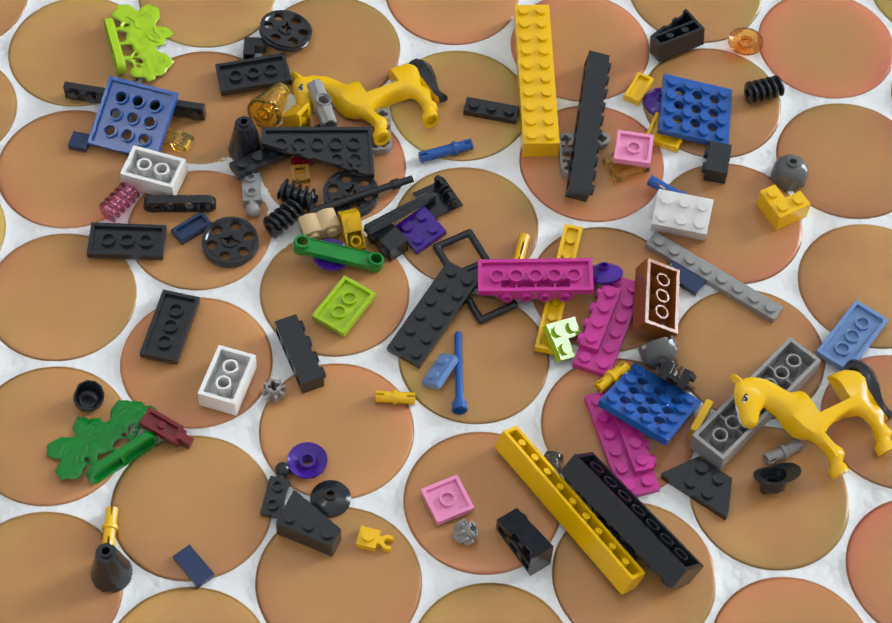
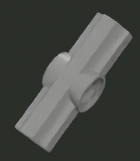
M313 79L307 84L313 102L312 110L318 116L321 127H336L337 120L331 106L332 98L326 93L323 82L319 79Z

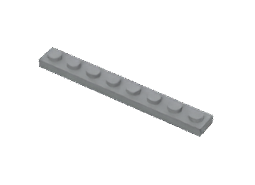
M655 232L645 245L646 249L672 264L676 261L706 280V285L772 324L783 310V306L658 232Z

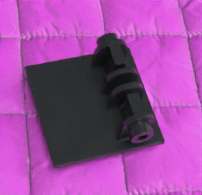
M440 175L434 177L433 184L413 192L415 198L430 190L436 193V199L425 205L435 218L463 206L448 182Z
M667 358L665 360L660 359L658 363L661 366L660 369H654L659 372L658 377L666 381L673 379L676 381L675 385L684 390L695 388L689 384L690 381L694 383L697 377L693 371L686 368L683 371L684 367L681 366L675 376L678 364Z

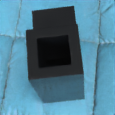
M245 37L243 59L255 58V53L267 52V44L262 38Z

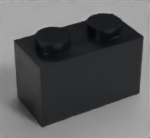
M710 141L709 148L705 147L703 158L707 160L702 164L703 180L725 184L732 148L731 144Z
M393 223L367 235L368 241L375 245L383 257H386L390 262L408 251V239Z

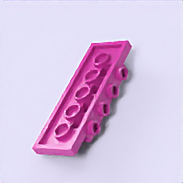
M592 258L478 260V296L497 295V299H501L506 303L511 302L513 299H521L522 302H530L532 299H540L542 302L559 299L562 302H567L570 298H574V294L594 293Z
M622 277L615 283L605 284L602 288L598 287L595 294L597 301L596 303L592 302L589 309L591 316L590 318L586 317L583 324L585 331L584 333L580 332L576 343L579 344V348L572 363L573 368L603 377L607 370L613 369L633 318L635 281Z
M608 390L603 393L598 392L585 395L584 401L609 469L636 497L659 492L660 486L654 473L657 463L655 456L649 454L650 443L648 438H643L641 431L597 406L599 400Z

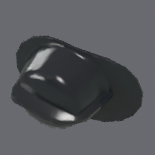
M785 462L757 469L753 476L759 482L762 494H778L785 490L787 482L797 479L801 475L802 470L797 464Z

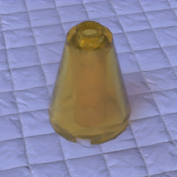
M277 82L252 99L247 106L249 118L258 122L256 125L259 127H276L282 119L290 94L289 88L284 83Z

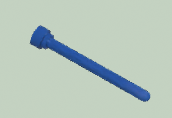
M457 331L454 334L455 355L459 361L455 366V399L452 402V412L461 415L467 412V402L463 398L462 333Z

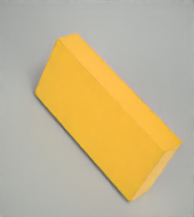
M637 72L623 95V100L639 106L651 87L654 78Z
M705 400L690 428L688 439H691L692 435L705 423L711 412L713 401Z

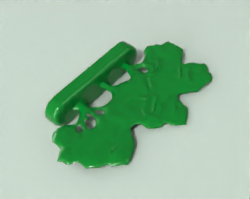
M118 400L111 409V417L108 422H103L101 418L88 420L85 417H77L72 427L75 432L74 437H60L50 442L47 446V457L61 459L55 470L56 474L61 480L66 478L70 480L78 479L82 474L83 468L87 465H92L86 471V478L91 484H97L155 447L158 438L154 433L145 431L139 436L137 434L140 430L144 429L142 427L138 428V424L149 407L157 409L152 405L145 406L142 401ZM130 425L135 426V431L131 432L133 435H130L128 431ZM127 438L130 440L117 450L113 447L114 442L118 439ZM111 452L109 455L98 461L97 456L99 454Z

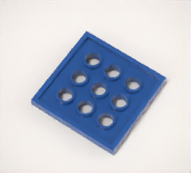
M664 74L662 77L657 134L710 145V141L729 144L732 89ZM676 91L681 92L683 95H678ZM693 95L698 96L700 99H695ZM710 99L715 100L717 103H712ZM674 105H678L682 109H677ZM692 109L697 110L699 113H694ZM709 113L714 114L716 117H711ZM673 119L679 120L680 123H675ZM690 123H694L698 127H693ZM708 127H712L715 131H710Z
M109 76L87 143L91 146L127 155L130 154L133 146L160 152L179 94L174 91ZM120 94H126L124 101L119 102L117 100ZM142 98L143 103L140 106H135V100ZM159 102L160 107L157 110H152V104ZM118 110L121 112L118 118H112L114 111ZM137 115V120L133 123H130V116ZM154 119V125L147 127V120ZM114 127L115 132L112 135H107V129ZM126 132H132L130 139H123V135ZM143 136H149L147 143H140V139Z
M634 363L630 367V371L624 373L603 395L597 406L666 446L696 412L702 401L658 377L643 366Z

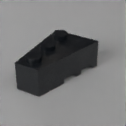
M685 9L681 16L673 18L669 25H664L650 36V53L660 62L704 44L705 28Z
M293 490L276 522L277 534L333 557L341 542V529L296 490Z
M516 508L497 519L496 530L530 576L551 564L554 546L528 520L524 513H521Z

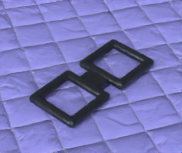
M467 229L433 245V250L443 266L449 260L442 248L465 238H469L481 259L490 258L471 229ZM478 261L463 269L478 276ZM471 296L466 301L467 306L479 324L518 307L517 301L513 299L508 304L482 315Z

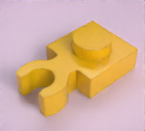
M361 526L356 540V547L376 552V548L380 547L384 552H391V546H387L385 543H393L394 537L391 535L380 536L381 530Z

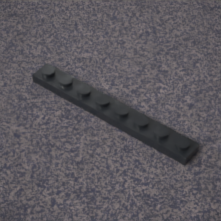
M66 81L63 86L65 98L100 104L105 91L103 87ZM120 94L117 100L119 102L124 101L126 94ZM136 99L134 105L140 106L143 103V99ZM177 100L172 116L205 121L206 107L202 103ZM153 103L151 109L157 110L160 107V103Z

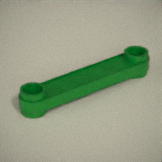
M298 235L293 241V251L297 255H305L369 270L372 273L379 272L384 264V257L378 252H368L309 238L305 235Z

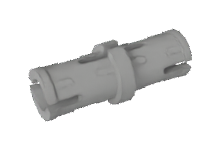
M797 438L787 444H780L774 450L764 453L762 455L764 457L763 460L768 466L781 459L785 460L793 453L803 450V444Z

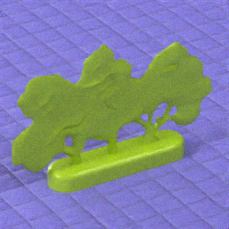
M129 4L117 5V9L113 11L112 16L120 21V26L115 28L111 17L103 19L104 31L116 74L122 75L126 73L125 61L128 60L134 65L130 71L131 76L144 78L148 82L155 80L156 76L163 75L167 68H170L174 63L167 54L156 50L157 46H163L166 43V38H170L174 33L167 27L155 25L157 20L160 19L159 9L155 6L146 4L137 11ZM117 31L127 33L125 41L119 42ZM120 45H132L133 53L130 56L123 55ZM132 58H139L143 60V63L135 62L136 59Z

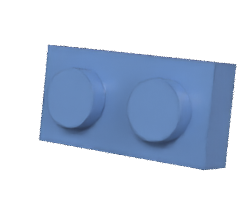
M441 353L422 380L424 387L440 389L458 363L457 356Z

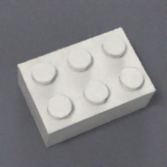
M133 146L120 172L122 187L151 195H177L187 175L186 159Z
M658 189L650 230L705 241L714 200Z
M218 345L197 393L199 405L237 416L257 369L256 355Z

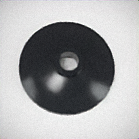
M326 480L314 487L311 492L310 502L326 517H337L349 508L351 495L349 489L343 483L336 480ZM334 494L333 497H328L327 495Z

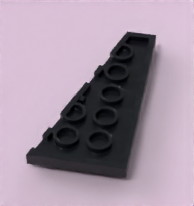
M262 127V147L367 177L374 178L375 176L371 127Z

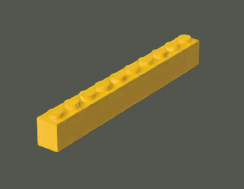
M517 425L503 430L494 445L496 450L620 594L623 595L635 589L646 574L644 570Z

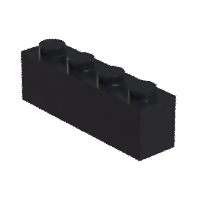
M296 314L274 321L275 333L302 394L323 387L326 374L324 368L318 365L319 358L316 351L313 352L311 349L312 342L310 337L304 333L305 326L303 321H299Z

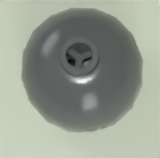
M787 154L778 158L771 171L773 183L775 181L778 184V188L785 191L798 190L799 187L805 185L808 177L806 163L802 158L793 154Z
M667 336L647 343V348L642 349V347H639L637 349L642 361L651 368L659 367V369L661 366L658 363L661 358L674 361L678 354V347L674 336H671L670 340L667 339Z

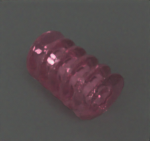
M121 182L119 187H116L114 192H111L99 204L100 212L107 220L115 222L114 217L119 218L121 216L119 212L125 213V208H130V203H135V198L139 199L140 194L132 185Z

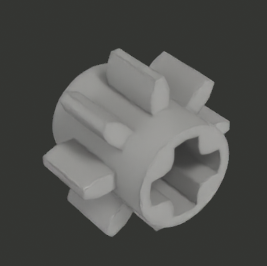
M270 378L267 383H263L262 396H267V402L278 403L281 398H285L286 385H281V379Z
M466 518L454 525L453 536L458 543L464 542L465 546L474 543V540L477 539L478 528L473 521L467 522Z

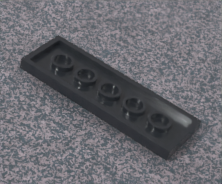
M447 261L389 343L387 351L420 369L478 286V276Z

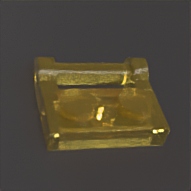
M614 153L604 156L602 160L615 183L622 182L623 179L642 172H650V167L639 166L619 172L633 166L613 163Z

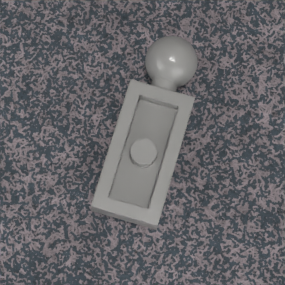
M255 172L241 178L243 206L247 205L245 210L250 217H255L260 213V206L258 205L262 204L260 172Z

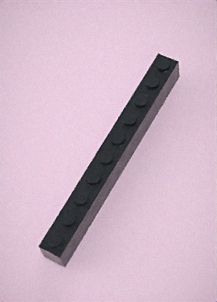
M589 50L584 63L565 197L583 202L587 201L589 195H593L595 185H592V181L594 182L597 171H594V167L596 168L599 158L596 157V154H598L600 149L598 140H600L602 135L600 126H602L604 121L602 113H604L606 103L603 101L606 99L608 92L605 86L607 87L610 76H607V73L609 74L611 69V63H609L610 55Z

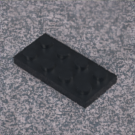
M285 53L215 64L221 96L292 84Z
M91 222L87 257L163 260L167 225Z
M163 289L143 342L140 357L178 365L200 304V297Z

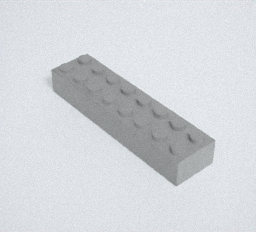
M789 337L750 377L766 379L786 391L795 392L817 372L821 359ZM733 394L692 435L689 447L714 467L721 470L774 415L765 408H762L758 423L753 429L741 426L738 421Z

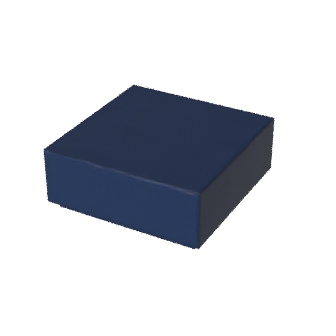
M73 131L68 148L87 152L89 147L87 142L90 134Z

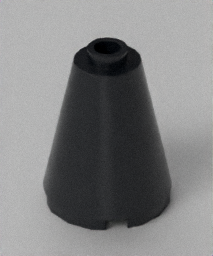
M242 116L235 121L228 146L229 155L232 160H237L264 148L262 147V139L256 126L249 117Z
M101 544L96 549L91 568L93 584L102 592L112 591L115 593L125 589L132 579L133 570L130 561L113 544Z

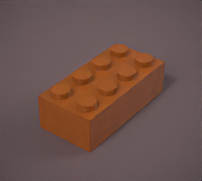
M647 258L635 268L634 333L653 340L666 336L670 340L671 336L675 337L678 334L679 269Z

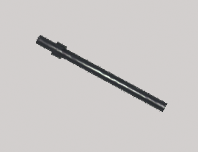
M412 175L401 179L395 178L390 180L389 183L309 208L308 211L309 213H316L325 208H336L391 189L393 191L400 189L401 186L413 183L414 180Z

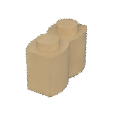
M325 208L316 213H308L298 218L302 235L317 240L328 237L333 238L341 233L340 223L334 208Z

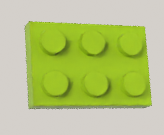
M344 275L313 313L312 320L345 337L376 298V293Z

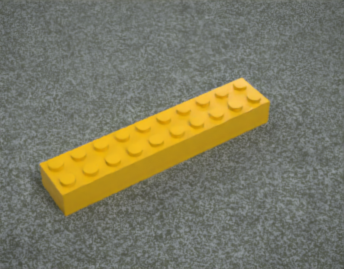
M514 5L513 22L522 157H558L560 140L549 5Z

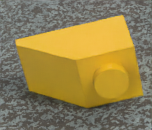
M310 104L293 105L289 111H285L282 116L283 127H311Z

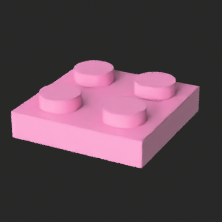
M618 130L613 163L649 168L654 135Z
M458 475L424 487L420 491L437 526L471 513L475 509Z

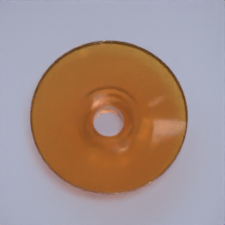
M742 27L730 33L728 43L736 53L749 56L758 53L762 49L763 38L756 30Z

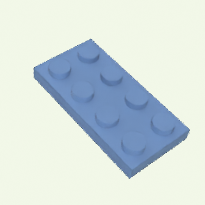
M855 300L817 349L815 355L841 371L849 360H860L887 325L889 319Z

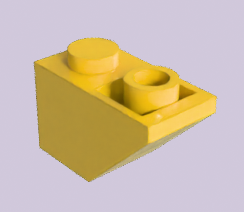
M356 208L338 212L345 245L356 249L366 248L360 212Z

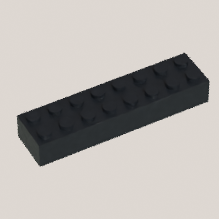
M593 452L574 454L560 471L564 476V480L569 485L574 486L578 491V495L592 505L591 508L605 519L609 527L619 533L621 540L628 543L637 556L643 558L648 563L649 569L656 572L666 586L675 588L689 584L704 567Z

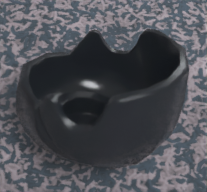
M92 380L79 383L73 395L76 408L82 412H93L99 409L104 400L102 386Z

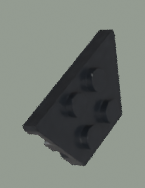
M699 456L661 474L660 478L717 516L724 520L727 519L732 478Z

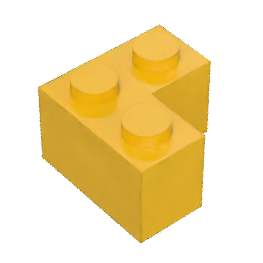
M775 184L759 191L756 205L776 231L807 217L811 205L801 191L784 197Z

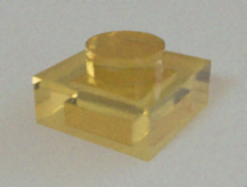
M309 164L290 165L292 181H295L296 184L310 183Z

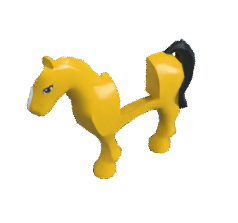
M413 59L409 63L390 68L387 75L392 83L368 92L365 91L359 81L345 84L326 76L312 75L302 77L296 72H291V76L294 79L293 92L296 105L309 103L310 112L313 111V102L307 84L313 79H319L323 82L326 93L332 98L331 104L334 105L339 113L350 119H364L374 127L372 139L377 146L385 145L391 137L387 130V119L375 112L379 108H387L398 102L414 99L422 108V123L426 128H431L440 119L436 112L438 107L435 101L442 103L448 100L447 95L438 88L432 66L421 59Z
M849 360L841 371L827 377L841 402L821 412L818 411L811 398L802 391L789 392L775 383L762 378L749 377L742 380L736 374L730 375L732 382L735 383L734 401L738 421L741 426L753 429L758 423L760 411L762 408H765L777 418L781 426L793 438L803 441L808 440L823 450L829 461L828 474L831 480L849 471L847 465L843 462L844 450L836 445L826 433L831 425L843 418L859 416L870 425L876 441L875 452L878 457L892 450V441L890 440L892 430L884 422L892 419V411L884 403L875 372L863 361Z

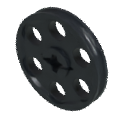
M275 10L263 16L260 22L259 33L262 40L270 47L284 52H296L304 49L310 43L312 27L303 16L295 12ZM276 17H279V18H281V19H283V20H282V21H279V20H276L275 18H276ZM292 21H297L300 24H294ZM287 26L286 36H284V34H285V31H284V30H285V27ZM299 33H305L307 36H301ZM273 37L278 38L279 41H275V40H273V39H271V38H273ZM289 41H294L297 44H290Z
M346 170L339 171L329 177L324 185V203L348 196L352 192V188L354 192L352 194L377 187V183L371 177ZM343 177H349L351 178V181L343 182L341 179ZM361 181H367L369 184L367 186H361L359 183ZM330 187H336L338 191L330 192L328 189ZM378 194L373 195V199L370 201L361 199L336 207L334 211L338 216L340 211L349 210L352 206H359L360 217H363L375 208L378 202Z
M239 217L217 219L208 225L202 235V248L207 259L213 264L225 268H234L246 264L255 256L259 246L258 234L254 226ZM234 224L241 226L238 230L230 228ZM216 228L222 229L220 234H214L212 231ZM246 235H252L254 237L250 241H246L243 239ZM214 243L217 247L215 249H208L207 245ZM241 250L248 251V254L245 256H240L238 252ZM223 254H228L230 258L228 260H222L220 259V256Z

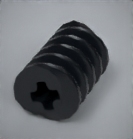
M777 75L753 80L752 82L748 81L744 86V96L748 104H751L752 100L755 103L759 99L764 101L765 97L768 100L772 96L777 98L778 94L782 97L785 91L783 82Z
M288 178L281 184L277 193V200L280 198L282 202H285L287 199L294 200L303 210L317 205L319 195H315L316 189L313 188L309 192V186H306L302 190V184L300 183L295 187V181H292L289 185Z
M287 199L274 212L264 217V227L268 234L276 239L278 237L277 233L282 234V228L287 230L289 228L288 224L293 226V220L298 222L299 216L304 215V211L297 202Z

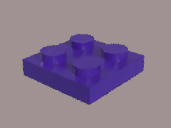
M425 206L395 225L408 239V245L417 255L447 234L444 227Z

